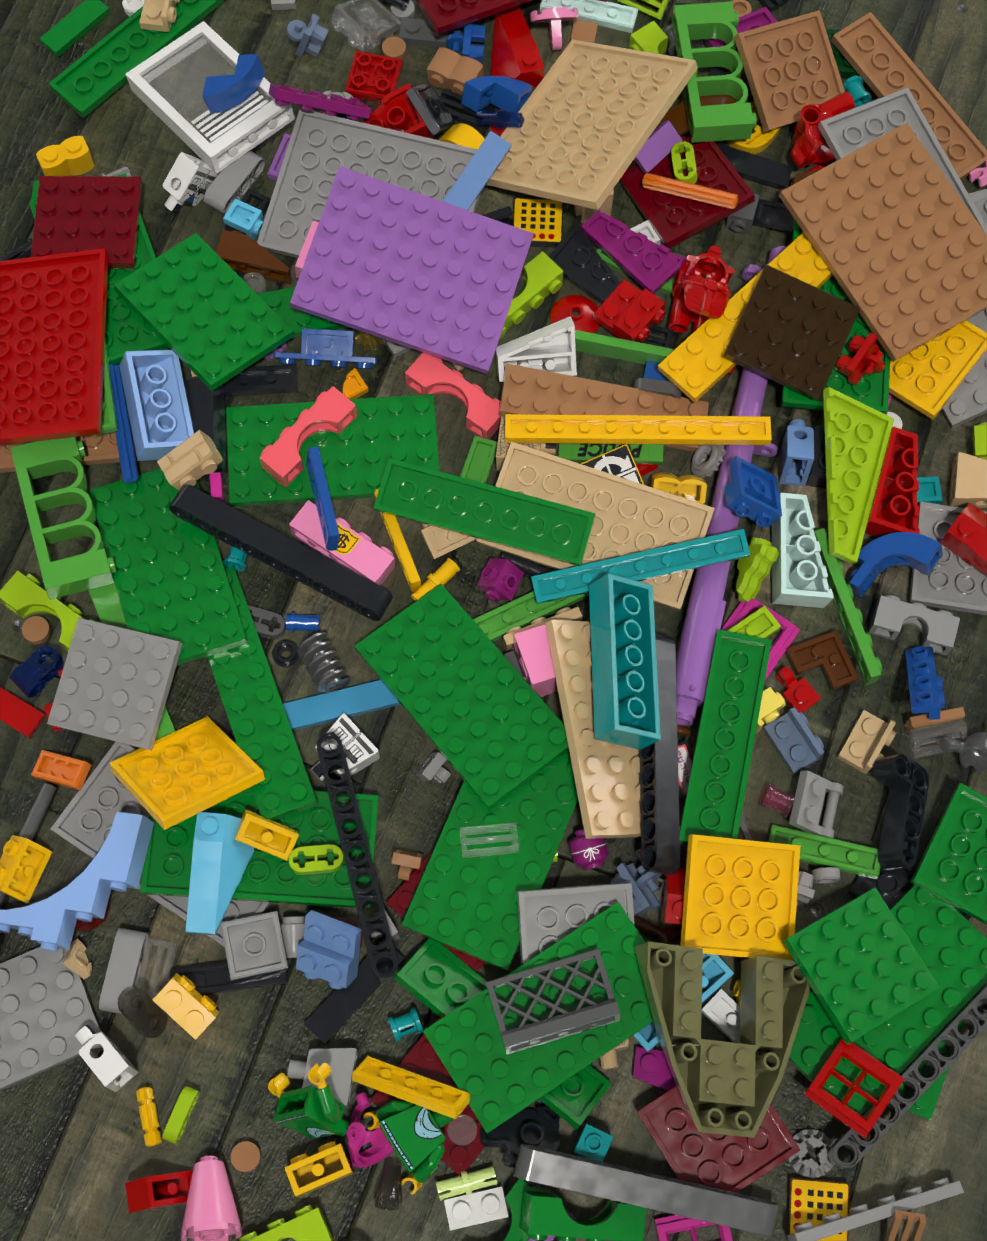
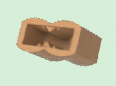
M439 47L426 70L427 80L434 87L450 89L452 92L462 96L465 82L477 77H483L484 75L483 64L443 47Z

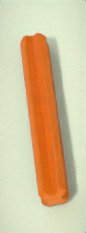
M646 173L642 180L644 188L735 209L738 203V195L650 173Z

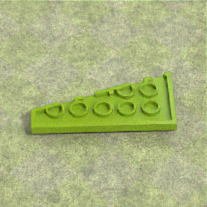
M828 387L823 390L829 554L853 564L858 561L894 418Z

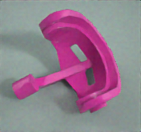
M364 1092L355 1097L358 1104L353 1110L350 1126L346 1131L350 1155L349 1163L351 1166L360 1168L372 1166L382 1161L394 1151L380 1128L374 1131H366L364 1125L360 1123L364 1109L371 1105L367 1094ZM371 1143L372 1147L359 1153L362 1146Z

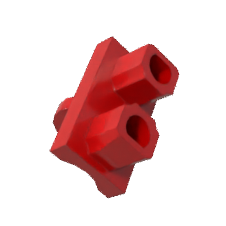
M870 333L867 338L855 335L849 346L850 352L855 353V356L852 358L847 355H841L837 361L838 371L847 375L848 381L852 385L856 386L864 374L870 376L872 372L880 373L885 368V364L881 360L883 353L880 352V348L875 342L878 338L876 334Z

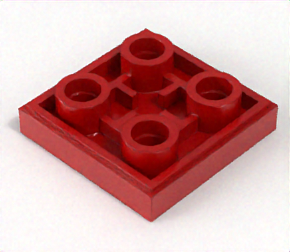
M355 51L345 92L351 94L354 98L383 103L381 100L387 94L397 90L403 67V59Z

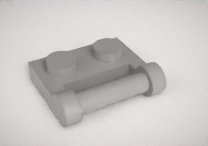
M808 770L800 771L789 824L807 833L833 839L835 833L833 830L839 796L843 795L844 786L831 782ZM825 792H827L828 798L826 802L822 826H820V815L822 811Z

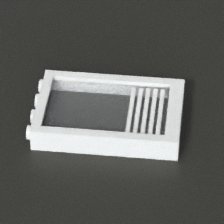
M203 21L125 75L132 92L217 174L292 122L295 116L291 102L290 106L275 103V99L268 94L270 82L264 77L256 91L245 101L231 109L210 113L202 97L206 77L235 75L239 54Z

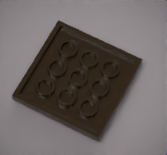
M766 264L723 358L818 401L860 309L851 303Z

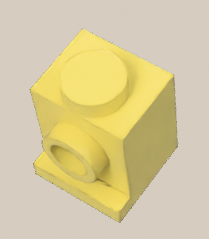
M771 687L763 691L756 733L762 729L764 722L768 725L780 716L778 712L786 705L781 694L774 692Z

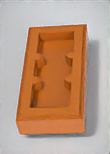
M42 750L31 776L81 791L92 765L82 760Z

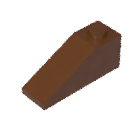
M222 231L216 253L233 270H240L244 275L291 284L290 268L248 235H244L239 231Z

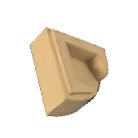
M77 938L71 942L70 949H68L62 964L85 980L91 975L92 964L91 962L89 963L85 953L86 947Z

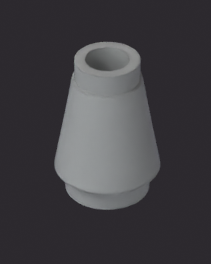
M305 916L282 917L280 928L286 958H296L298 944L304 940Z

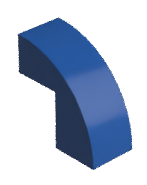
M258 54L238 55L235 75L206 77L202 97L210 113L231 109L245 101L256 91L265 73Z
M503 76L477 77L465 82L461 104L478 112L491 103L515 116L530 97L532 86L523 81Z

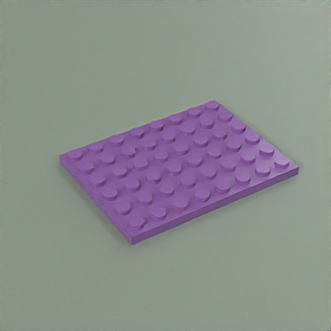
M339 166L290 301V307L488 374L534 233Z

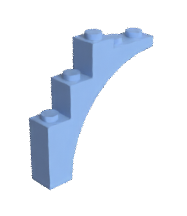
M117 812L110 833L100 851L87 868L68 886L47 899L25 907L0 910V932L10 933V929H16L18 934L29 936L31 940L40 943V949L50 952H57L58 948L70 949L77 919L86 922H92V918L104 919L111 889L126 892L127 888L138 889L154 822L144 815Z

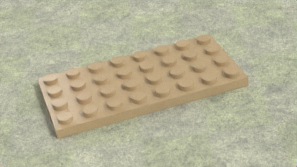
M512 441L496 483V487L596 513L582 565L705 538L715 509ZM476 540L479 544L557 570L576 567V565L485 540ZM694 569L639 582L653 586V601L655 603L680 611Z
M550 620L545 624L586 839L641 837L640 750L595 740L590 622Z

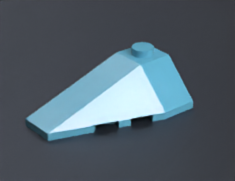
M200 812L197 814L186 933L215 935L230 905V900L237 886H239L242 875L255 851V847L235 840L241 818L218 813Z

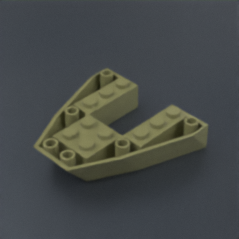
M646 942L634 947L658 1040L683 1102L698 1132L755 1138L782 1081L810 992V985L793 960L755 956L741 961L740 1043L701 1039L703 949L656 942Z

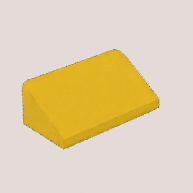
M245 809L235 840L287 861L299 834L290 827Z

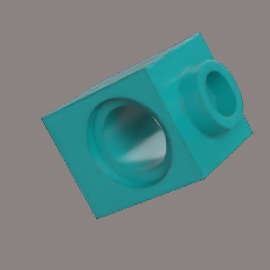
M586 1124L572 1154L603 1162L613 1136Z

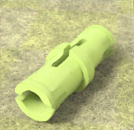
M493 1165L469 1173L463 1171L461 1172V1177L455 1176L435 1181L440 1201L463 1193L469 1195L474 1190L498 1185Z

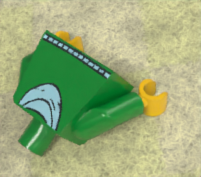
M316 1063L308 1072V1079L317 1087L312 1085L285 1092L284 1090L290 1085V1081L284 1073L276 1075L269 1081V1091L279 1098L273 1122L311 1138L330 1135L343 1137L346 1134L349 1122L342 1118L345 1109L344 1104L334 1099L330 1085H326L325 1079L331 1074V1068L327 1063H322L320 1067Z
M393 1100L377 1109V1111L365 1113L363 1118L372 1116L374 1119L373 1126L368 1127V1130L377 1128L382 1130L409 1174L401 1183L404 1185L407 1181L413 1182L414 1190L410 1192L413 1195L421 1189L423 1182L437 1170L445 1152L443 1143L446 1140L440 1129L454 1119L434 1111L430 1113L428 1109L405 1100Z

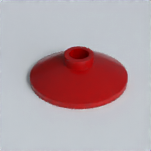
M568 295L554 304L550 314V322L553 324L571 316L575 326V333L579 330L595 334L600 326L599 323L593 320V314L598 309V306L585 296ZM572 312H579L580 315L574 316Z

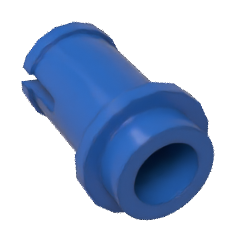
M294 612L286 614V630L291 631V633H294V631L318 632L319 614L294 615Z

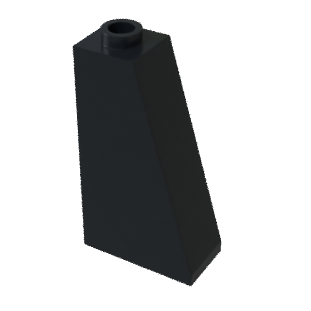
M199 378L183 380L193 431L196 433L198 430H201L208 435L223 458V461L217 465V469L213 473H226L224 384L211 391ZM205 474L202 477L210 478V474Z

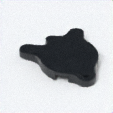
M547 1105L536 1107V1109H524L488 1134L485 1130H482L480 1142L485 1147L504 1148L506 1152L502 1158L503 1165L515 1168L521 1144L553 1151L558 1150L560 1144L558 1131L560 1128V1116ZM524 1180L528 1186L538 1185V1183Z

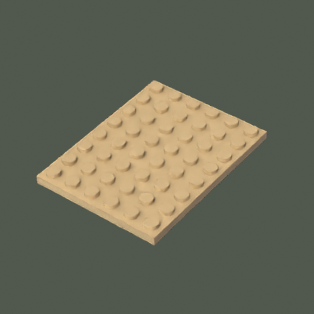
M572 39L500 136L512 144V147L486 185L599 210L698 69L696 60Z

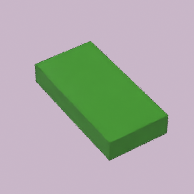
M474 435L460 477L487 484L496 457L498 442Z

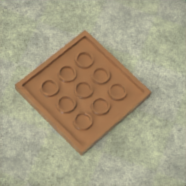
M820 10L741 32L734 36L764 132L796 123L800 111L805 105L821 104L845 92Z

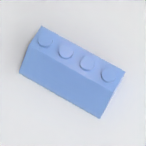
M172 350L126 351L119 367L137 461L160 460L194 434L179 357Z

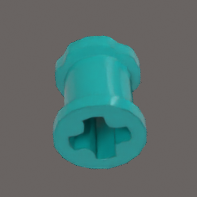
M852 76L843 83L845 92L850 93L854 100L855 108L871 101L872 97L869 92H866L861 76Z
M231 546L228 557L224 559L223 564L227 568L234 566L235 571L244 572L247 569L245 563L248 554Z
M415 1007L411 1008L409 1013L399 1017H388L396 1042H400L402 1037L414 1032H423Z

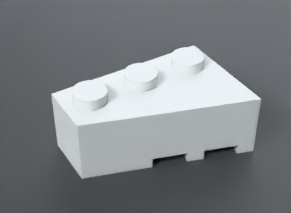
M571 316L500 345L495 350L499 382H503L507 363L570 376L577 375L575 326Z

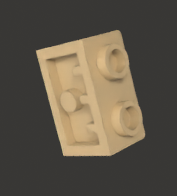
M144 0L139 22L141 29L170 32L171 24L176 21V2L179 3L180 0Z
M423 523L422 527L417 529L418 533L422 535L432 559H436L477 539Z
M863 710L837 758L867 774L873 768L875 760L884 757L880 751L884 744L889 747L897 732L892 729L896 722L890 720L887 723Z

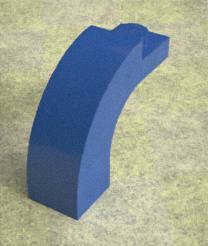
M913 532L891 533L871 541L860 550L857 561L859 568H856L851 574L850 585L853 593L862 598L883 570L896 565L910 566L929 575L943 555L941 543L925 535Z

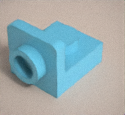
M237 199L233 201L223 217L224 224L246 233L253 240L260 235L264 222L262 210Z

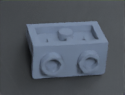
M795 707L789 709L787 714L764 726L762 729L792 775L820 760L824 754V745L821 739L816 734H812L808 728L807 718L802 712H798Z

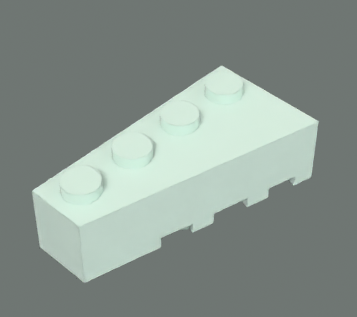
M780 493L782 516L772 524V547H776L779 552L777 561L772 564V604L825 608L834 599L832 589H829L828 574L820 556L821 548L819 541L815 537V525L807 495Z

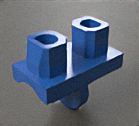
M473 22L466 24L464 36L461 35L460 30H455L454 34L447 37V47L458 54L462 50V56L483 62L484 46L472 45V42L485 43L486 26L474 25Z

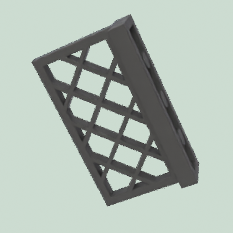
M599 949L486 982L506 1055L620 1021L618 1003L615 1000ZM596 960L598 970L593 978L578 971L584 961ZM562 968L572 973L565 987L550 980L555 970ZM599 975L601 976L603 983L597 981ZM575 976L590 983L584 996L569 989ZM535 977L543 981L537 995L522 988L526 979ZM520 981L518 986L514 982ZM547 984L562 991L555 1005L540 998ZM506 985L515 990L508 1004L496 998L494 988ZM594 985L606 991L608 1001L596 1004L587 999ZM519 992L533 999L527 1013L512 1006ZM565 994L580 1001L575 1011L567 1012L559 1008ZM537 1002L552 1009L547 1019L539 1021L530 1016ZM584 1003L589 1005L588 1007L582 1008ZM499 1005L505 1008L502 1015ZM509 1011L523 1017L518 1028L506 1031L504 1019ZM556 1012H558V1013L561 1014V1015H558V1016H555V1017H554V1015H555ZM527 1021L532 1022V1024L525 1025Z

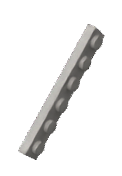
M948 1177L931 1182L932 1189L922 1191L921 1186L904 1191L905 1197L895 1200L894 1195L878 1199V1206L868 1209L867 1204L850 1208L851 1215L842 1218L839 1212L822 1217L823 1224L814 1227L811 1221L794 1226L796 1232L787 1235L789 1241H817L894 1215L895 1210L909 1211L964 1193L960 1181L949 1183Z

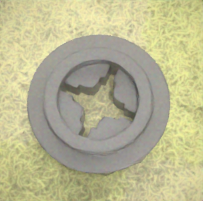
M701 445L696 450L692 459L691 469L693 474L704 478L706 476L710 477L714 470L718 471V466L724 462L722 457L726 454L724 450L725 445Z
M813 1129L800 1131L793 1137L800 1151L789 1158L791 1166L797 1173L807 1178H818L826 1175L833 1167L828 1158L829 1148L833 1144L832 1141L821 1131ZM807 1145H810L811 1148L822 1147L816 1155L818 1163L812 1158L802 1161L801 1158L805 1157V1154L808 1152Z

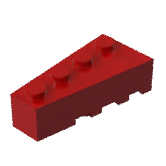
M892 427L865 533L876 537L896 532L920 534V528H918L919 506L917 505V492L919 491V481L917 480V434Z

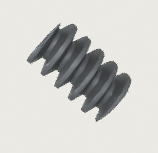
M319 632L310 636L297 649L298 654L303 656L302 662L304 665H307V672L312 675L311 680L314 684H317L316 690L320 694L337 691L350 682L349 678H340L346 673L345 669L336 670L341 664L340 659L331 660L337 654L335 650L327 651L332 645L331 641L322 642L327 636L326 632Z

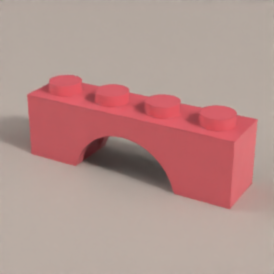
M422 353L405 372L406 385L420 395L444 393L459 398L468 410L466 428L477 436L490 439L500 427V401L496 398L491 399L484 394L483 389L477 384H470L459 371L446 367L440 358Z
M334 386L327 392H322L316 399V403L310 409H305L292 427L285 428L280 434L279 439L262 451L260 457L262 469L286 488L303 471L299 453L304 441L311 435L322 431L340 434L358 417L356 405Z

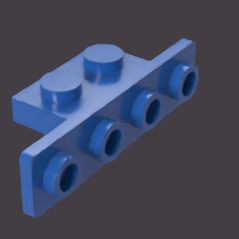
M302 328L301 353L274 352L273 355L274 358L280 359L281 364H295V360H305V365L321 366V361H329L332 367H346L347 363H357V368L372 369V364H378V358L353 357L354 331Z
M916 646L906 649L912 713H928L929 720L940 719V708H945L942 676H936L933 647Z

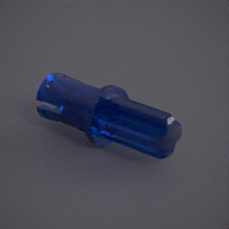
M480 109L476 117H483V120H476L478 125L495 126L497 129L504 127L521 128L525 121L522 113L505 112L504 109H498L497 111Z

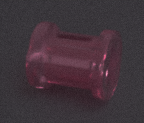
M770 784L763 797L761 806L764 808L769 806L782 812V816L787 817L793 806L795 794L788 795L775 789V785Z

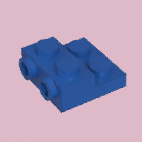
M735 456L729 462L732 482L725 487L727 507L739 517L750 518L759 527H769L782 516L777 477Z

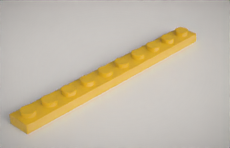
M505 414V443H511L512 441L515 443L770 445L772 440L770 417Z

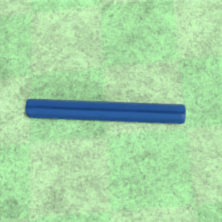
M110 364L119 430L115 434L122 477L125 484H135L139 480L120 367L119 365Z

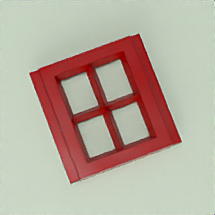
M842 1038L804 1096L865 1139L902 1084L904 1078L855 1044L850 1043L847 1045ZM842 1057H845L862 1069L854 1083L834 1070ZM867 1073L886 1086L878 1100L858 1087ZM830 1075L850 1088L842 1101L822 1088ZM854 1092H857L874 1104L866 1118L846 1105Z

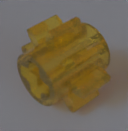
M355 329V334L357 335L355 343L356 345L362 344L364 351L367 349L377 351L379 344L385 343V339L374 335L370 336L368 333Z

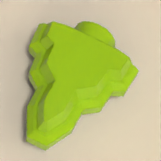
M751 538L748 545L750 557L738 560L739 576L736 583V591L738 593V600L741 602H749L751 599H755L760 590L762 580L769 574L772 564L777 561L779 556L777 548L772 547V543L765 539Z

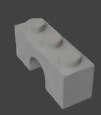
M881 595L875 604L868 633L895 640L903 625H913L922 633L921 646L933 647V652L947 656L954 646L960 618L953 616L948 611L927 609L921 603L910 604L901 601L900 598L893 595Z

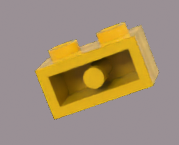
M176 973L157 993L153 1001L196 1040L214 1021L219 1011L216 1009L217 1005L208 996H202L194 989L195 985L190 979L184 975L181 977Z
M334 1141L318 1148L319 1153L310 1157L307 1156V1153L299 1155L290 1160L291 1165L284 1167L295 1197L299 1198L354 1174L341 1143L338 1145Z

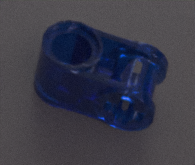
M41 646L25 662L17 666L9 678L28 698H32L44 689L46 684L58 674L59 670L63 669V658L51 646ZM48 657L52 660L49 665L45 662Z

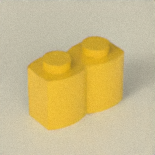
M83 136L70 137L60 145L47 146L36 153L44 176H77L85 174L95 167Z
M666 472L652 475V488L701 504L705 503L707 483L703 478L690 474L677 477Z

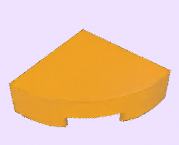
M356 368L347 374L343 384V395L348 399H356L369 392L367 385Z

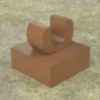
M396 849L393 852L391 864L400 865L398 879L409 881L412 868L420 869L424 854Z

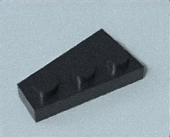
M578 223L572 227L548 256L564 271L563 276L601 304L620 284V281L607 263L596 252L594 245L583 234Z

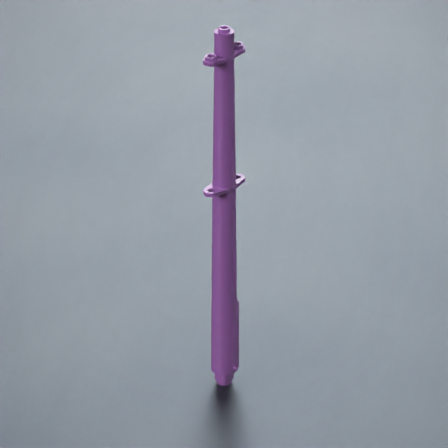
M778 246L776 248H773L770 251L768 264L774 258H776L786 248V246ZM750 264L743 270L742 278L749 282L762 269L757 265ZM743 367L732 416H761L768 378ZM772 443L770 445H725L724 450L726 454L722 457L724 462L720 465L711 507L715 509L705 537L736 531L738 528L740 517L727 507L725 487L732 482L729 462L735 456L751 463L753 454L767 457L775 456L778 450L776 445ZM731 561L696 569L676 656L678 725L691 726L696 710L704 703L717 630L721 629L726 605L723 597Z

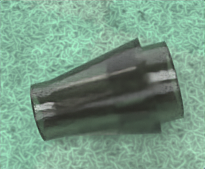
M384 1164L383 1173L373 1197L376 1200V1208L398 1211L399 1204L403 1203L402 1167L400 1165Z

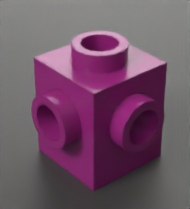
M489 558L486 567L481 573L477 587L485 592L484 595L489 600L499 602V600L511 601L517 592V587L524 572L508 559Z

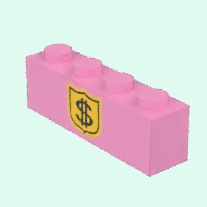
M308 500L289 523L291 534L328 559L381 586L395 568L393 553L384 546L379 548L373 544L372 539L365 533H357L352 530L350 524L340 517L336 519L339 531L337 550L328 551L325 546L316 505Z

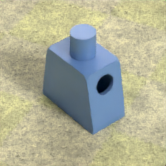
M795 419L787 426L781 446L779 484L805 486L814 461V429L806 427L805 421Z

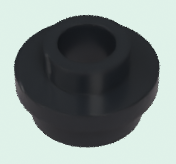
M287 640L277 643L272 650L274 662L280 667L293 666L299 659L297 645ZM284 651L291 653L290 657L286 659L282 658L281 654Z

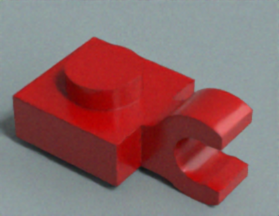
M788 666L781 669L775 676L786 689L781 696L791 708L795 707L798 712L804 713L821 699L804 677L797 682Z

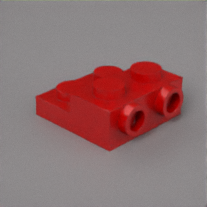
M624 279L593 314V320L620 339L643 342L648 337L654 323L659 324L664 318L666 302L646 288L641 291Z

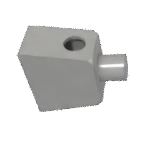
M355 1048L309 1049L307 1062L290 1060L287 1077L303 1080L302 1088L312 1085L317 1087L308 1079V1072L316 1063L319 1067L322 1063H327L331 1068V1074L325 1079L326 1085H330L334 1099L343 1103L344 1107L349 1108L353 1086L352 1072L356 1068L358 1050Z

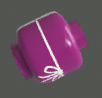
M584 829L575 831L576 837L569 841L574 864L578 867H583V871L604 865V860L609 856L605 838L586 839Z

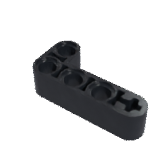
M904 754L878 758L873 764L874 775L879 782L889 788L878 860L881 867L887 871L913 867L918 855L929 788V775L923 766Z

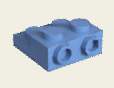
M311 910L305 916L304 940L298 944L296 969L303 971L304 976L308 979L320 978L328 981L331 988H347L358 975L362 929Z

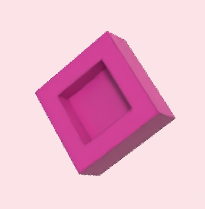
M211 473V496L225 503L224 483L221 473Z

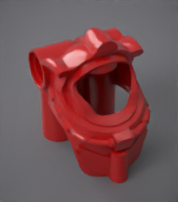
M844 92L821 104H808L801 109L792 137L794 146L791 150V156L799 169H805L808 165L811 166L814 163L827 165L837 161L818 126L820 121L855 108V103L850 93Z
M711 246L707 253L698 256H686L678 270L672 285L674 301L668 323V328L674 330V332L685 333L688 331L689 323L694 322L692 331L694 333L709 318H720L723 315L729 297L732 295L728 282L735 269L727 266L720 257L721 250L719 247Z

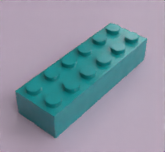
M608 573L589 585L595 740L641 750L661 740L653 586Z

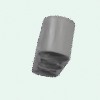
M252 151L244 154L219 173L206 190L203 198L204 203L225 215L235 199L241 200L261 175L266 160Z
M125 928L118 929L99 1000V1010L122 1015H129L131 1013L147 951L149 933Z

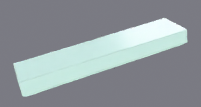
M542 0L540 5V12L547 8L568 7L571 11L575 7L578 9L579 15L577 20L596 22L599 26L628 33L633 32L639 10L600 0Z

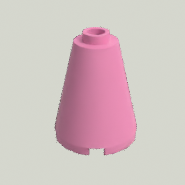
M217 1156L201 1157L200 1162L194 1164L181 1228V1241H187V1238H193L194 1241H229V1236L236 1234V1239H238L242 1235V1227L224 1162L218 1160Z

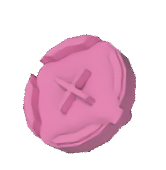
M558 7L541 10V14L538 15L536 10L530 13L531 23H549L552 51L562 50L561 22L579 18L578 9L575 7L571 11L568 7Z

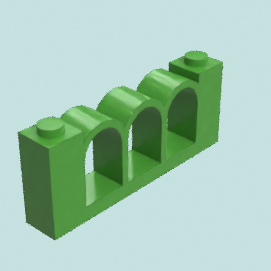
M732 2L674 5L672 27L677 57L696 60L698 68L725 67L732 72L728 75L696 77L694 73L684 87L683 95L691 143L750 139L752 129L756 128L757 125L756 113H752L751 104L746 103L748 97L747 86L740 79L743 63L740 55L735 51L736 42L734 36L738 34L735 27H738L739 17L738 12H734ZM720 39L727 45L691 49L690 40ZM729 95L738 102L701 106L699 96Z
M75 437L40 440L11 447L31 534L49 599L52 600L113 584L112 573L117 572L113 557L107 558L101 534L94 525L96 512L92 500L86 493L87 478L81 459L86 454L82 440L76 441ZM61 472H72L78 475L76 481L71 486L39 495L34 493L31 481L33 479ZM70 504H80L86 507L85 513L79 519L43 528L39 512ZM82 536L95 540L93 547L86 553L51 561L48 549L49 544Z

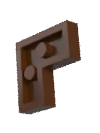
M837 630L786 650L796 676L821 667L832 691L855 683L859 679Z

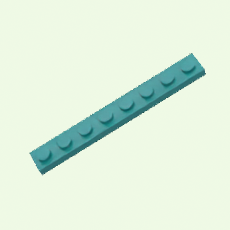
M741 529L531 576L537 604L589 593V585L608 573L639 582L750 557V551L745 531Z

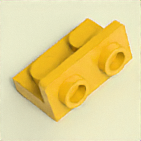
M12 835L10 840L4 845L3 854L0 859V892L28 904L52 851L27 838Z

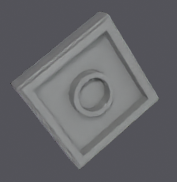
M277 911L221 923L231 981L288 969Z

